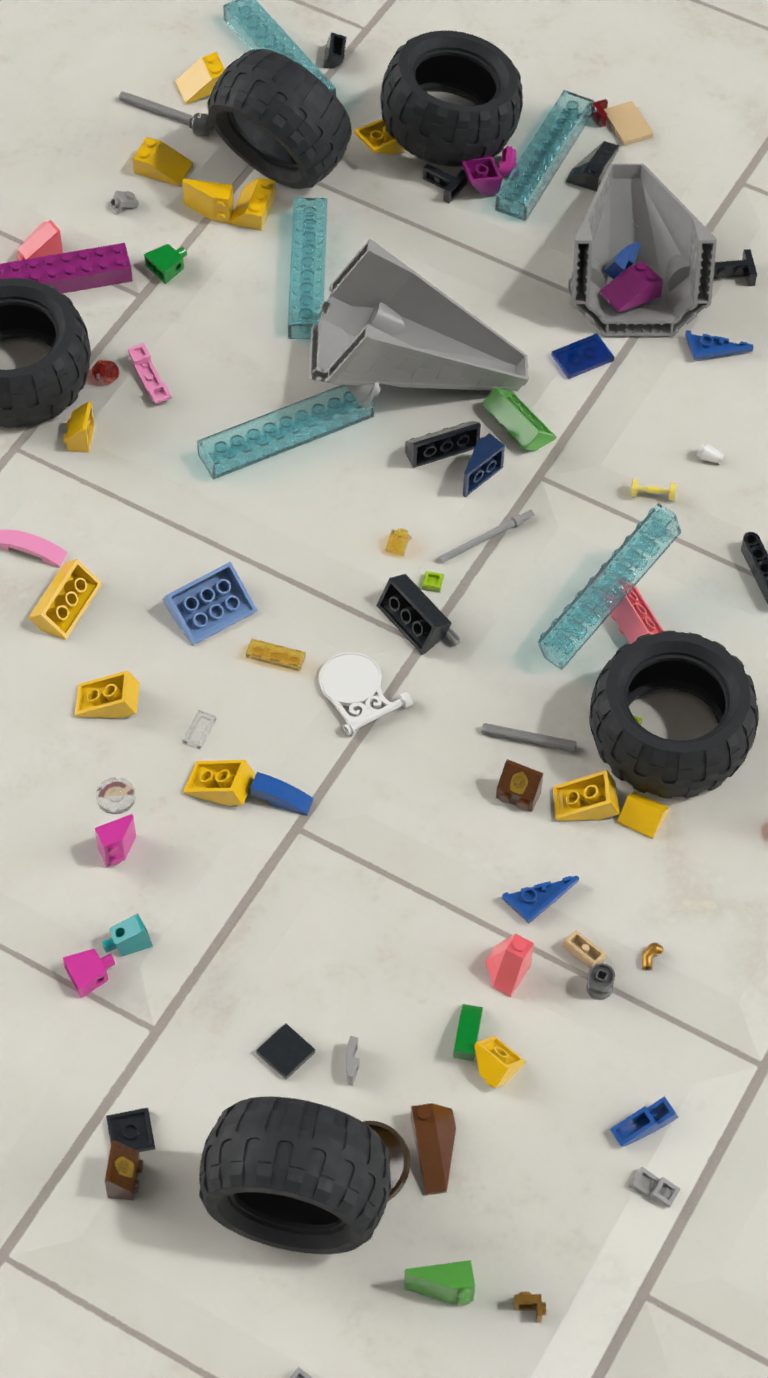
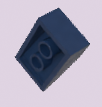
M490 433L477 441L466 467L463 483L464 497H467L503 468L505 445Z

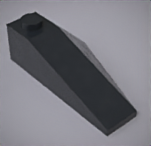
M606 141L602 142L571 170L566 183L597 192L620 146Z

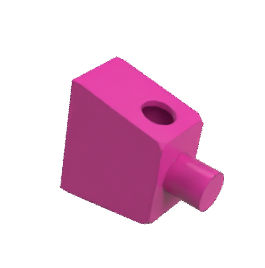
M95 949L63 957L64 968L80 998H83L107 982L108 974L106 969L116 965L111 954L100 958Z

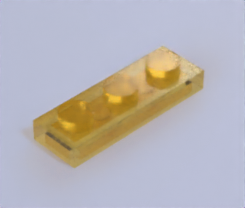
M251 639L246 651V658L301 671L306 658V652Z

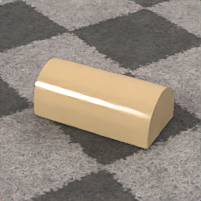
M577 930L567 937L562 944L565 949L590 969L595 964L604 963L607 957L606 953Z

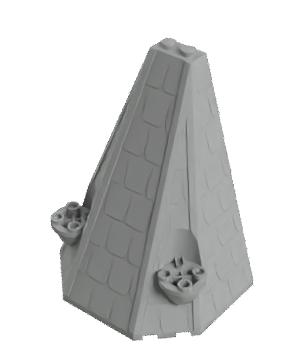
M610 164L575 236L573 271L568 280V290L572 295L571 304L592 325L594 324L604 336H675L682 326L688 325L697 317L701 310L707 309L711 305L717 239L644 164ZM640 242L641 246L633 265L644 262L663 279L662 294L659 298L618 312L599 294V291L613 280L604 272V269L608 262L622 249L632 243Z
M371 239L365 243L329 287L331 294L327 301H323L319 310L321 314L319 322L317 324L314 323L311 329L309 378L314 381L334 385H348L349 391L357 399L358 404L366 408L373 397L379 395L381 391L379 385L465 390H493L496 387L507 391H518L529 380L528 358L525 353Z

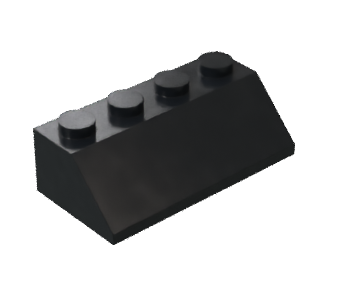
M469 421L434 433H428L421 437L412 438L405 441V454L412 467L416 468L474 450L477 441L480 439L481 424Z
M406 574L389 578L376 605L422 655L427 653L445 637L452 624Z

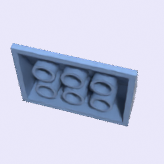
M231 562L167 594L162 599L170 615L192 645L258 611Z

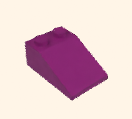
M640 262L624 270L602 288L599 294L614 309L622 312L661 297L663 279L644 262Z

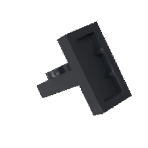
M426 164L423 167V179L444 189L443 201L448 204L467 185L468 177L463 169L454 177L430 164Z
M744 249L742 260L715 262L713 279L746 276L748 286H755L757 271L751 249Z

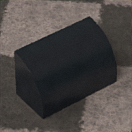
M331 32L325 46L323 68L333 69L342 64L345 55L346 36Z

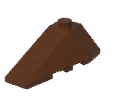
M434 1103L411 1106L410 1117L425 1195L446 1193L456 1133L452 1108Z

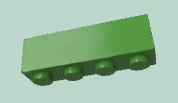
M494 387L482 403L487 408L486 412L495 417L497 423L501 427L506 428L508 435L513 439H517L519 446L526 451H536L557 438L514 392Z

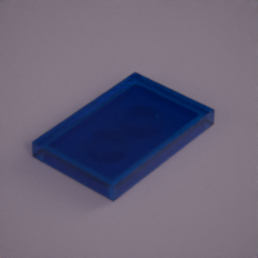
M597 333L556 349L551 353V356L568 379L614 361L615 358Z

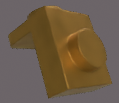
M520 1292L514 1295V1311L536 1310V1321L541 1323L542 1315H546V1302H542L541 1294Z

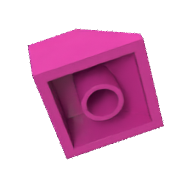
M133 814L95 828L97 847L106 867L117 865L126 859L136 839Z

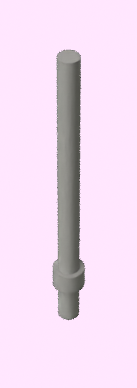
M529 510L521 515L517 514L511 517V520L439 556L440 563H444L514 526L518 527L523 524V521L533 517L534 512Z

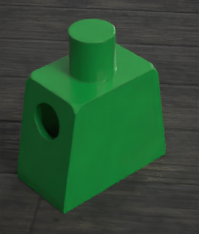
M169 244L163 245L144 254L145 266L164 284H167L183 270V258L187 256V251L184 247L175 250Z

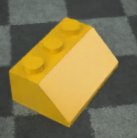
M258 178L245 185L230 219V224L262 231L276 196L275 181Z

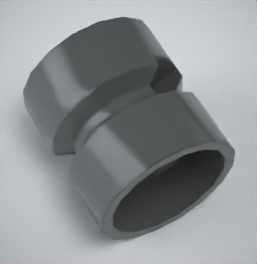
M598 963L591 967L586 986L590 997L596 1000H604L612 994L615 972L611 966Z

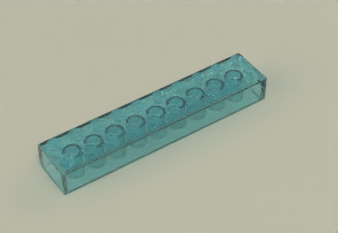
M234 0L223 5L224 21L250 50H271L292 59L314 74L336 96V87L257 0Z
M566 90L562 92L496 196V211L523 221L528 219L591 118L594 100Z
M294 197L288 339H311L313 324H317L321 316L319 310L325 295L327 198Z
M340 385L197 440L198 456L214 480L374 417V401L371 400L366 408L358 404L357 399L349 391L348 385Z
M659 503L654 508H651L646 518L637 524L632 534L628 535L624 539L623 544L614 550L611 558L601 565L598 573L589 579L584 589L580 590L576 594L575 599L564 608L563 613L553 620L550 628L540 635L537 643L547 661L562 670L681 534L679 522L674 512Z

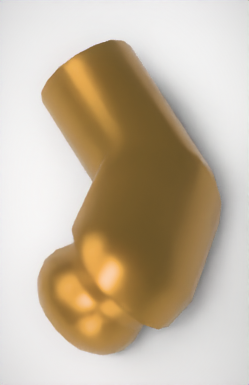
M657 942L651 943L642 952L643 970H652V958L655 955L659 956L662 954V945H659Z

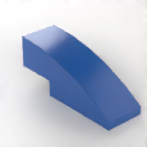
M632 243L622 249L608 262L604 272L615 279L624 270L632 266L641 243Z
M260 772L256 773L250 788L251 796L270 801V806L305 816L308 815L313 802V797L300 789Z
M664 1096L649 1107L644 1106L610 1130L620 1146L624 1147L658 1131L679 1117Z

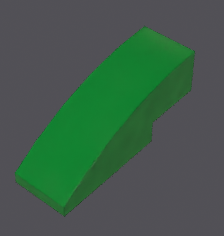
M462 1005L453 1058L474 1061V1045L478 1040L483 1007Z

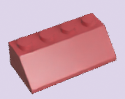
M612 578L598 592L602 598L601 602L608 607L610 616L619 625L618 629L626 636L628 644H632L642 635H653L664 631L635 584Z

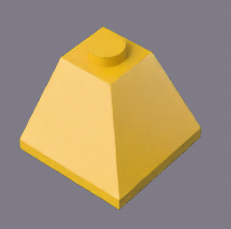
M495 1035L478 1041L474 1045L479 1074L491 1087L498 1088L505 1085L526 1062Z

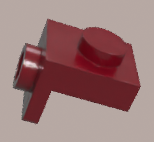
M607 99L592 103V120L597 123L599 128L606 126L607 113L604 109L608 105Z

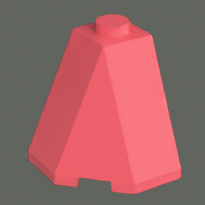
M52 220L42 222L18 248V261L63 253L61 233Z
M514 934L495 945L485 961L494 989L509 997L512 996L531 967L533 942L518 934Z

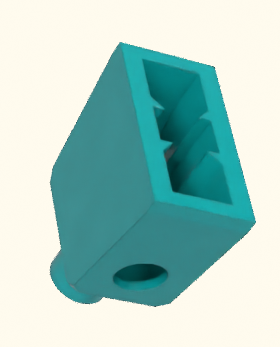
M135 914L110 927L109 930L112 937L102 941L106 953L118 949L121 956L153 947L147 928L139 914Z

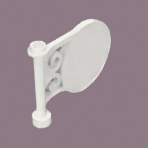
M355 652L338 654L326 661L320 670V689L346 720L344 730L347 735H355L357 729L401 706L406 709L413 705L412 698L406 691L399 694V699L394 702L388 701L381 692V670L372 658L364 654ZM342 706H350V715L345 711V709Z

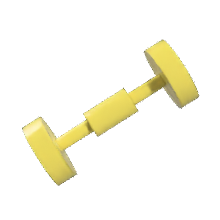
M632 479L631 497L637 496V490L647 491V493L660 494V492L669 493V500L674 501L676 483L671 482L670 489H660L658 486L648 485L647 487H639L638 479Z

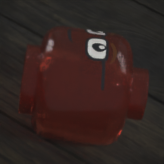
M101 359L92 367V374L97 382L111 384L118 378L119 368L115 362Z

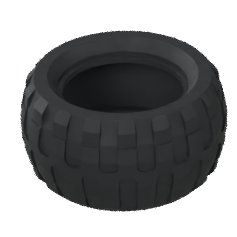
M447 30L424 33L409 39L406 44L400 46L387 67L380 95L382 119L386 123L385 127L388 133L397 140V143L412 155L437 165L463 167L461 161L498 155L508 143L510 137H512L518 126L523 107L521 76L511 59L501 49L483 38L464 32ZM427 92H445L458 95L476 105L467 106L448 103L431 96Z
M249 50L239 59L228 65L215 83L207 102L210 122L229 148L264 176L293 189L312 188L328 176L343 158L352 135L348 113L334 93L306 68L292 59L271 50Z
M0 279V339L18 336L32 337L47 343L52 349L44 358L33 365L19 369H0V426L6 428L33 426L60 415L66 407L71 406L77 400L79 391L86 384L90 367L91 349L88 331L72 301L66 295L57 292V289L53 286L30 279Z
M662 631V633L653 635H642L632 644L623 645L616 651L612 659L606 663L596 680L592 693L589 723L600 758L604 763L609 764L612 773L619 780L628 782L633 786V789L639 792H648L661 798L672 799V797L680 796L691 798L699 796V793L702 791H712L718 788L740 768L753 746L759 721V711L751 676L745 673L743 663L736 656L731 655L726 650V647L696 633ZM659 689L681 690L698 697L707 704L714 713L718 725L709 733L696 739L669 740L656 736L643 728L632 715L629 706L635 699L650 691Z
M288 1097L248 1098L226 1108L221 1116H219L214 1128H212L206 1139L199 1168V1197L207 1212L219 1224L243 1237L268 1246L310 1254L349 1252L369 1241L384 1214L391 1188L389 1150L380 1136L371 1127L359 1119L329 1106Z

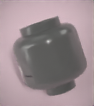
M196 113L193 118H190L189 127L192 128L194 134L207 136L210 132H213L214 128L208 114Z

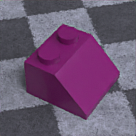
M492 156L461 161L471 185L483 195L499 194L503 178Z

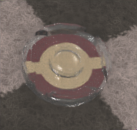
M109 778L98 786L96 793L97 803L106 813L122 814L133 806L136 799L135 789L132 783L124 778Z

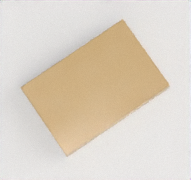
M633 101L604 109L607 113L606 120L623 146L653 137V131Z

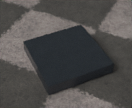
M285 1023L256 1050V1053L287 1080L316 1053V1050Z
M148 1108L106 1116L110 1142L112 1140L120 1142L138 1152L155 1150Z

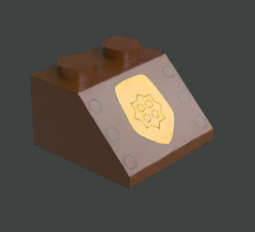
M507 759L497 786L496 798L503 803H510L521 810L532 812L541 795L544 773Z
M113 1140L111 1142L105 1175L108 1198L134 1201L135 1193H139L140 1180H137L138 1173H142L143 1160H140L138 1151Z

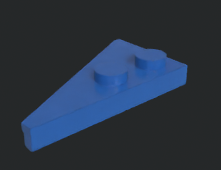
M689 330L685 332V337L694 360L752 352L754 347L753 344L740 341V344L729 342L728 338L710 336L704 333L703 336L694 335Z
M577 875L573 877L568 876L562 878V881L554 883L549 881L530 888H521V891L511 894L506 892L502 894V899L526 922L531 923L577 884L579 877Z

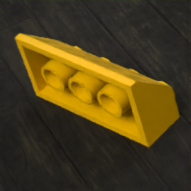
M78 559L65 562L28 618L40 630L65 640L103 583Z

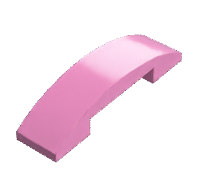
M142 343L128 348L135 371L154 404L171 399L165 383H162L151 362V356L145 344Z
M0 530L1 549L10 551L13 548L42 558L43 563L60 568L67 555V551L39 536L18 530Z

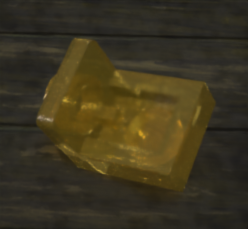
M398 528L396 531L392 529L385 551L404 556L408 541L411 540L412 536L408 534L407 530Z

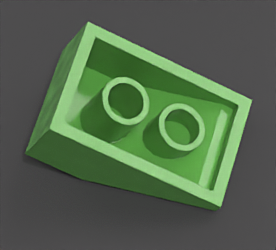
M471 1260L405 1269L404 1289L449 1304L467 1305L474 1300L475 1292Z

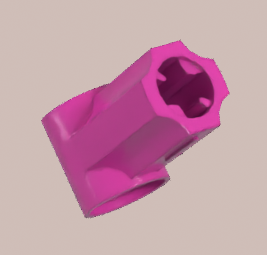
M506 146L502 150L499 172L503 177H516V150L512 146Z

